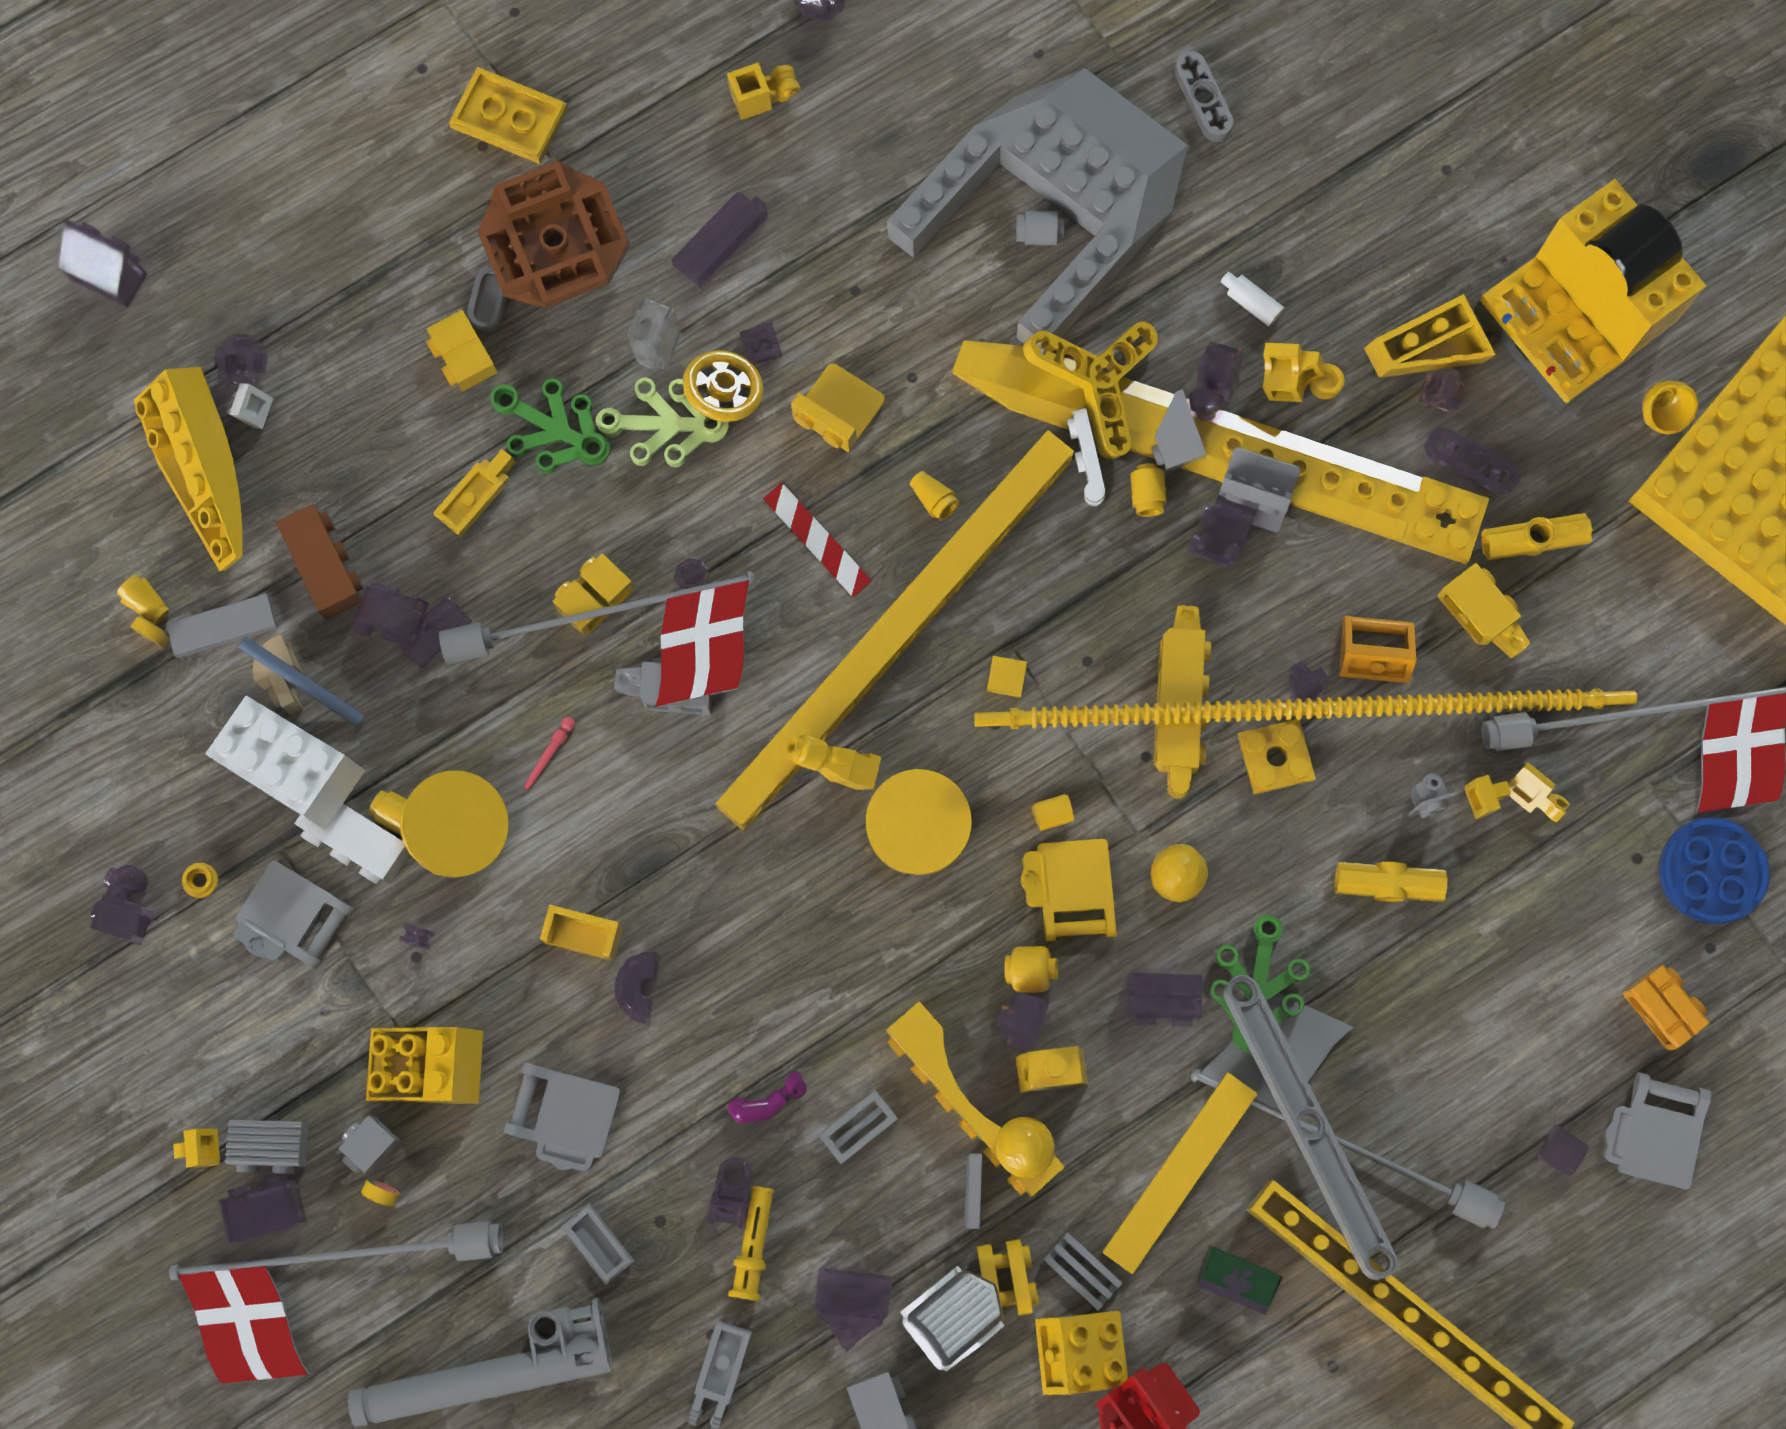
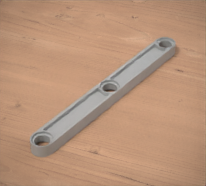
M1235 976L1224 988L1223 996L1361 1271L1365 1276L1373 1280H1380L1390 1276L1397 1267L1396 1254L1261 989L1250 976ZM1235 984H1244L1249 988L1251 993L1249 1001L1240 1002L1235 999L1232 993V988ZM1308 1115L1317 1121L1318 1130L1316 1134L1308 1135L1301 1130L1299 1123L1302 1116ZM1372 1252H1380L1386 1257L1387 1268L1384 1272H1376L1370 1266L1369 1257Z

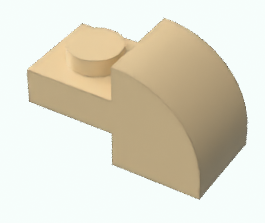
M281 634L269 639L262 645L263 648L303 673L290 642ZM254 659V681L262 689H268L276 708L281 707L290 715L302 710V705L293 684Z

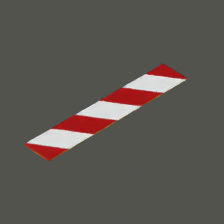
M780 483L763 498L852 597L871 582V579L783 483Z

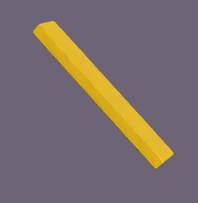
M1226 1072L1102 1251L1103 1254L1133 1275L1258 1094L1257 1092Z

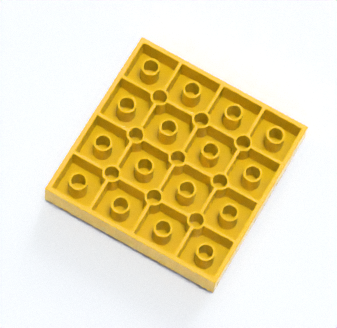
M1786 314L1628 500V502L1784 625H1786Z

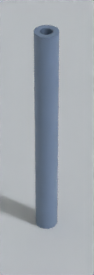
M247 636L238 645L237 648L357 727L364 718L363 714Z

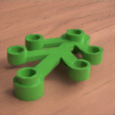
M550 378L542 385V392L549 401L553 418L520 401L516 390L510 385L503 384L493 389L490 400L498 413L503 415L514 413L544 430L525 436H511L507 440L506 446L513 457H524L530 449L560 441H565L574 446L555 453L550 451L540 452L536 457V465L544 474L553 473L559 465L578 460L589 466H597L604 463L609 457L610 444L604 435L595 431L591 416L593 405L587 395H576L571 401L572 410L579 417L582 434L569 427L562 400L564 389L559 380ZM550 386L559 387L558 392L555 394H548L547 390ZM504 398H511L512 403L509 406H501V401ZM581 401L588 403L587 408L584 410L576 409V405ZM516 442L523 443V448L519 451L512 450V446ZM593 445L598 446V453L591 455L587 452L589 447ZM545 458L553 460L552 464L548 467L541 466V461Z
M1264 915L1258 918L1252 931L1254 939L1258 942L1252 978L1258 984L1266 1001L1294 982L1304 981L1310 973L1309 964L1305 960L1294 959L1288 965L1287 970L1267 983L1273 944L1280 939L1283 931L1279 919L1272 915ZM1265 923L1272 924L1275 932L1271 935L1265 934L1262 930V925ZM1223 945L1218 949L1216 962L1219 966L1225 968L1232 978L1238 975L1249 976L1238 961V952L1233 946ZM1223 951L1231 952L1233 954V961L1229 963L1224 962L1220 954ZM1301 965L1305 970L1304 975H1294L1292 966ZM1217 980L1210 988V996L1213 1001L1220 1003L1234 1023L1232 1038L1235 1045L1240 1050L1251 1053L1224 997H1218L1214 992L1215 987H1225L1228 982ZM1237 984L1249 1001L1251 996L1249 988L1244 984ZM1297 994L1287 995L1283 999L1281 1006L1272 1011L1277 1023L1280 1024L1289 1017L1298 1016L1304 1009V1001ZM1290 999L1296 1000L1299 1004V1009L1295 1012L1288 1010L1286 1007V1002Z

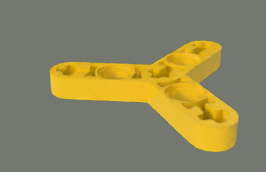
M1138 322L1125 330L1098 356L1047 331H1038L1027 338L1023 344V352L1031 364L1084 390L1096 447L1101 456L1108 460H1114L1125 455L1130 450L1131 437L1118 381L1155 348L1158 341L1155 328L1147 322ZM1139 334H1141L1144 338L1141 344L1136 347L1132 346L1130 343L1134 342L1140 336ZM1038 342L1042 344L1041 349L1045 351L1044 354L1040 353V347L1036 345ZM1115 349L1120 350L1124 354L1126 359L1124 366L1119 365L1115 361ZM1065 354L1074 358L1076 362L1075 371L1069 370L1065 366L1063 361ZM1106 368L1109 372L1105 373L1100 378V381L1095 378L1098 371ZM1101 401H1105L1111 406V418H1107L1102 414L1100 410ZM1111 424H1114V428H1113V429H1112V427H1109V428L1106 429V426H1109V425H1111ZM1111 438L1112 441H1117L1118 447H1116V445L1113 444L1111 445L1109 439Z

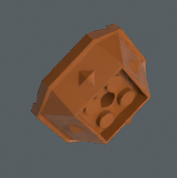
M560 161L495 185L490 198L491 202L478 230L479 237L503 296L545 309L609 284L630 248L605 184L584 173L573 170L572 167ZM556 238L562 239L558 246H548L551 240Z

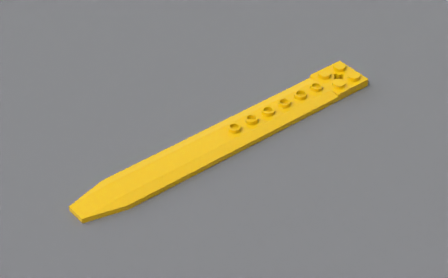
M963 341L952 374L1011 411L1069 430L1067 419L1073 418L1072 411L1086 408L1094 438L1085 394L1082 388L1031 364L1024 356L1023 346ZM1064 357L1065 366L1069 370L1075 371L1076 362ZM1104 370L1098 371V373H1097V375L1095 376V378H1096L1098 381H1100V378H1101L1105 373H1107V371H1104ZM1122 377L1118 384L1131 437L1129 451L1154 459L1151 447L1156 445L1155 435L1175 394ZM1186 398L1206 452V458L1179 468L1223 482L1234 448L1241 447L1300 467V473L1290 505L1463 564H1467L1470 561L1490 498L1425 476L1422 478ZM1101 401L1100 410L1102 414L1107 418H1111V406L1107 402ZM1111 424V425H1109V426H1106V429L1109 428V427H1112V429H1113V428H1114V424ZM1110 438V444L1118 447L1117 441H1112ZM1448 513L1450 518L1454 520V524H1449L1446 528L1440 526L1441 521L1436 519V515Z

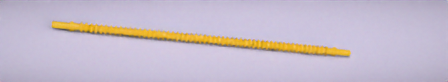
M1596 688L1587 692L1575 689L1573 693L1569 689H1566L1564 693L1557 689L1554 694L1550 690H1546L1544 694L1540 690H1536L1534 694L1527 690L1524 695L1521 691H1516L1514 695L1510 691L1505 692L1504 695L1497 691L1494 696L1491 692H1486L1484 696L1480 692H1477L1475 696L1467 692L1464 697L1461 693H1457L1455 697L1450 693H1447L1445 697L1438 693L1435 698L1431 694H1427L1425 698L1420 694L1412 698L1408 694L1405 699L1401 695H1397L1395 699L1390 695L1382 699L1378 695L1375 700L1371 696H1367L1365 700H1362L1360 696H1357L1355 700L1347 696L1345 701H1342V698L1339 696L1335 701H1332L1330 697H1327L1325 701L1317 697L1315 702H1312L1310 698H1306L1305 702H1302L1300 698H1297L1295 702L1287 698L1284 703L1280 699H1276L1275 703H1272L1270 699H1266L1265 703H1261L1257 699L1254 704H1251L1250 700H1246L1244 704H1241L1239 700H1236L1234 704L1226 700L1224 705H1221L1219 701H1215L1214 705H1211L1209 701H1206L1204 705H1200L1196 701L1193 706H1190L1189 702H1185L1184 706H1180L1178 702H1175L1174 706H1170L1166 702L1163 707H1160L1158 703H1155L1153 707H1150L1148 703H1145L1143 707H1139L1135 703L1132 708H1129L1128 704H1124L1123 708H1119L1117 704H1114L1113 708H1108V705L1104 704L1102 709H1098L1097 705H1093L1092 709H1088L1086 705H1083L1082 709H1078L1074 705L1071 710H1068L1066 706H1063L1061 710H1057L1056 706H1053L1051 710H1047L1043 706L1041 711H1037L1035 707H1032L1031 711L1009 708V711L976 712L974 713V726H1010L1011 729H1018L1020 726L1031 725L1035 729L1038 724H1041L1045 729L1048 724H1052L1053 728H1056L1058 724H1062L1066 728L1069 723H1072L1073 727H1077L1078 723H1082L1084 727H1087L1089 723H1093L1097 727L1099 722H1103L1104 726H1108L1109 722H1113L1115 726H1118L1119 722H1123L1127 726L1130 721H1133L1135 725H1138L1140 721H1144L1145 725H1148L1150 721H1154L1158 725L1160 720H1164L1165 724H1169L1170 720H1174L1176 724H1179L1182 719L1188 724L1191 719H1194L1196 723H1199L1201 719H1205V722L1209 723L1212 718L1219 723L1221 718H1225L1226 722H1230L1232 718L1240 722L1243 717L1249 722L1252 717H1255L1257 721H1260L1262 717L1270 721L1273 716L1279 721L1282 719V716H1285L1287 720L1292 719V716L1300 720L1303 715L1309 720L1313 715L1317 719H1321L1323 715L1330 719L1333 714L1340 719L1343 714L1348 718L1356 714L1360 718L1363 713L1370 718L1373 713L1378 717L1386 713L1390 717L1393 712L1400 717L1403 712L1408 716L1416 712L1420 716L1423 711L1427 715H1431L1433 711L1438 715H1441L1443 711L1450 715L1453 710L1457 714H1461L1463 710L1468 714H1471L1473 710L1480 714L1483 709L1487 713H1491L1493 709L1497 713H1501L1503 709L1510 713L1513 708L1517 712H1521L1523 708L1527 712L1532 711L1533 708L1540 712L1543 707L1546 711H1551L1553 707L1557 711H1560L1562 707L1569 711L1573 706L1576 710H1580L1582 706L1603 709V706L1635 705L1637 703L1636 691L1603 692L1600 688Z

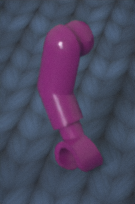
M797 1070L793 1071L785 1081V1086L779 1091L776 1089L763 1100L746 1102L743 1098H734L728 1104V1112L732 1115V1119L739 1124L769 1120L788 1103V1099L791 1096L793 1098L804 1096L807 1091V1085L803 1081L801 1074Z

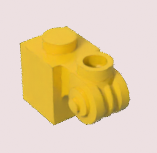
M759 62L727 73L730 93L741 120L772 110L771 104L786 102L798 94L801 89L794 69L790 65L775 67L771 71L770 76L763 75Z

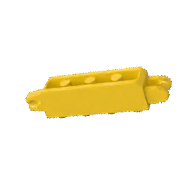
M1178 605L1173 627L1163 634L1160 641L1157 703L1160 707H1163L1166 702L1170 706H1174L1175 702H1178L1180 706H1184L1185 702H1189L1190 706H1193L1196 701L1202 705V696H1208L1210 679L1209 675H1204V662L1210 661L1211 641H1205L1206 630H1201L1199 607ZM1183 719L1179 724H1176L1174 720H1170L1169 724H1165L1164 720H1160L1158 725L1155 724L1153 765L1160 772L1167 773V794L1172 799L1181 800L1187 795V791L1190 790L1189 787L1191 786L1189 784L1191 782V774H1196L1199 765H1205L1206 744H1200L1201 730L1207 729L1205 719H1201L1199 723L1191 719L1188 724Z

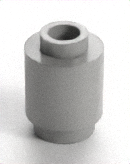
M1025 211V214L1016 215V242H1024V245H1057V239L1064 238V218H1058L1057 211Z

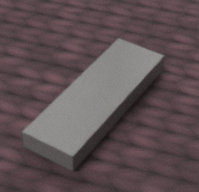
M267 593L166 623L172 650L176 658L238 641L245 636L251 637L278 629L270 596Z

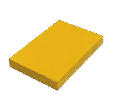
M477 67L449 121V125L452 129L541 164L568 110V105L566 102Z

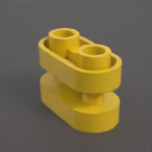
M1020 1239L1005 1241L1007 1253L993 1255L991 1244L976 1246L981 1277L996 1284L1001 1308L1016 1305L1018 1316L1032 1314V1306L1039 1305L1036 1284L1035 1282L1028 1283L1026 1268L1032 1267L1029 1245L1021 1246ZM1010 1267L1013 1290L999 1292L996 1270Z

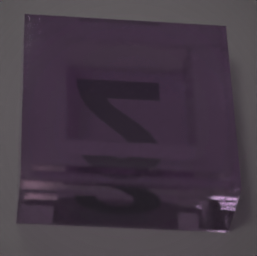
M772 322L740 331V337L749 363L757 365L782 357Z

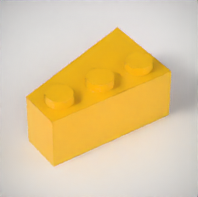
M1464 294L1374 339L1364 347L1379 378L1481 364L1496 355Z

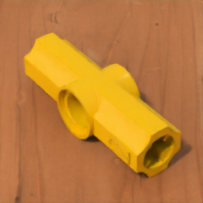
M1586 513L1551 519L1536 517L1526 523L1484 529L1481 532L1483 555L1489 561L1519 555L1537 556L1544 551L1587 545L1592 542L1591 521L1586 516ZM1530 531L1538 532L1543 538V543L1534 541L1530 536Z
M1338 862L1334 886L1335 894L1374 897V900L1384 902H1404L1406 899L1443 902L1446 897L1448 878L1446 870L1407 867V864L1399 862H1377L1375 865Z

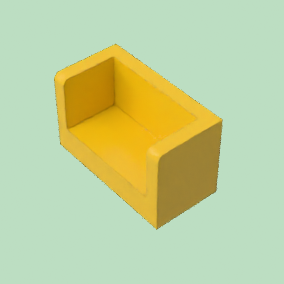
M549 904L540 940L547 945L614 962L624 927L616 921Z

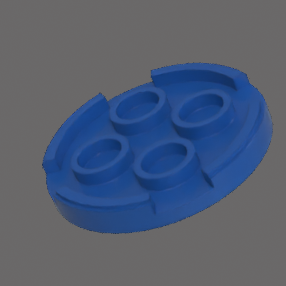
M1702 818L1682 826L1667 840L1659 860V877L1664 893L1678 911L1697 922L1720 925L1745 917L1762 902L1769 885V862L1764 849L1762 850L1757 841L1744 830L1745 827L1728 819Z

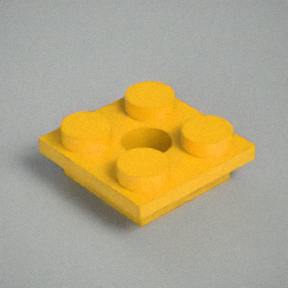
M1295 719L1237 734L1253 795L1316 780L1300 720ZM1271 749L1280 750L1284 754L1285 763L1281 766L1271 765L1266 757L1267 751Z

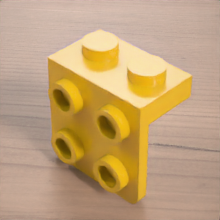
M831 363L823 371L806 397L801 393L796 395L791 402L794 420L799 425L808 430L813 429L822 435V438L835 448L841 447L850 453L884 405L885 397L881 392L842 367Z

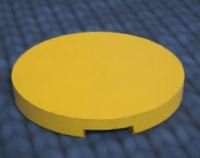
M913 769L891 776L877 788L867 807L866 832L873 851L887 866L904 874H934L947 868L962 854L970 837L972 819L965 795L953 781L934 771Z
M458 770L434 774L417 785L404 803L400 818L402 840L410 856L412 855L421 866L433 874L451 878L472 875L490 865L504 847L509 826L505 804L496 789L483 778Z

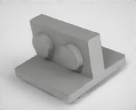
M1235 447L1213 509L1214 512L1273 532H1279L1291 502L1300 467L1241 447Z

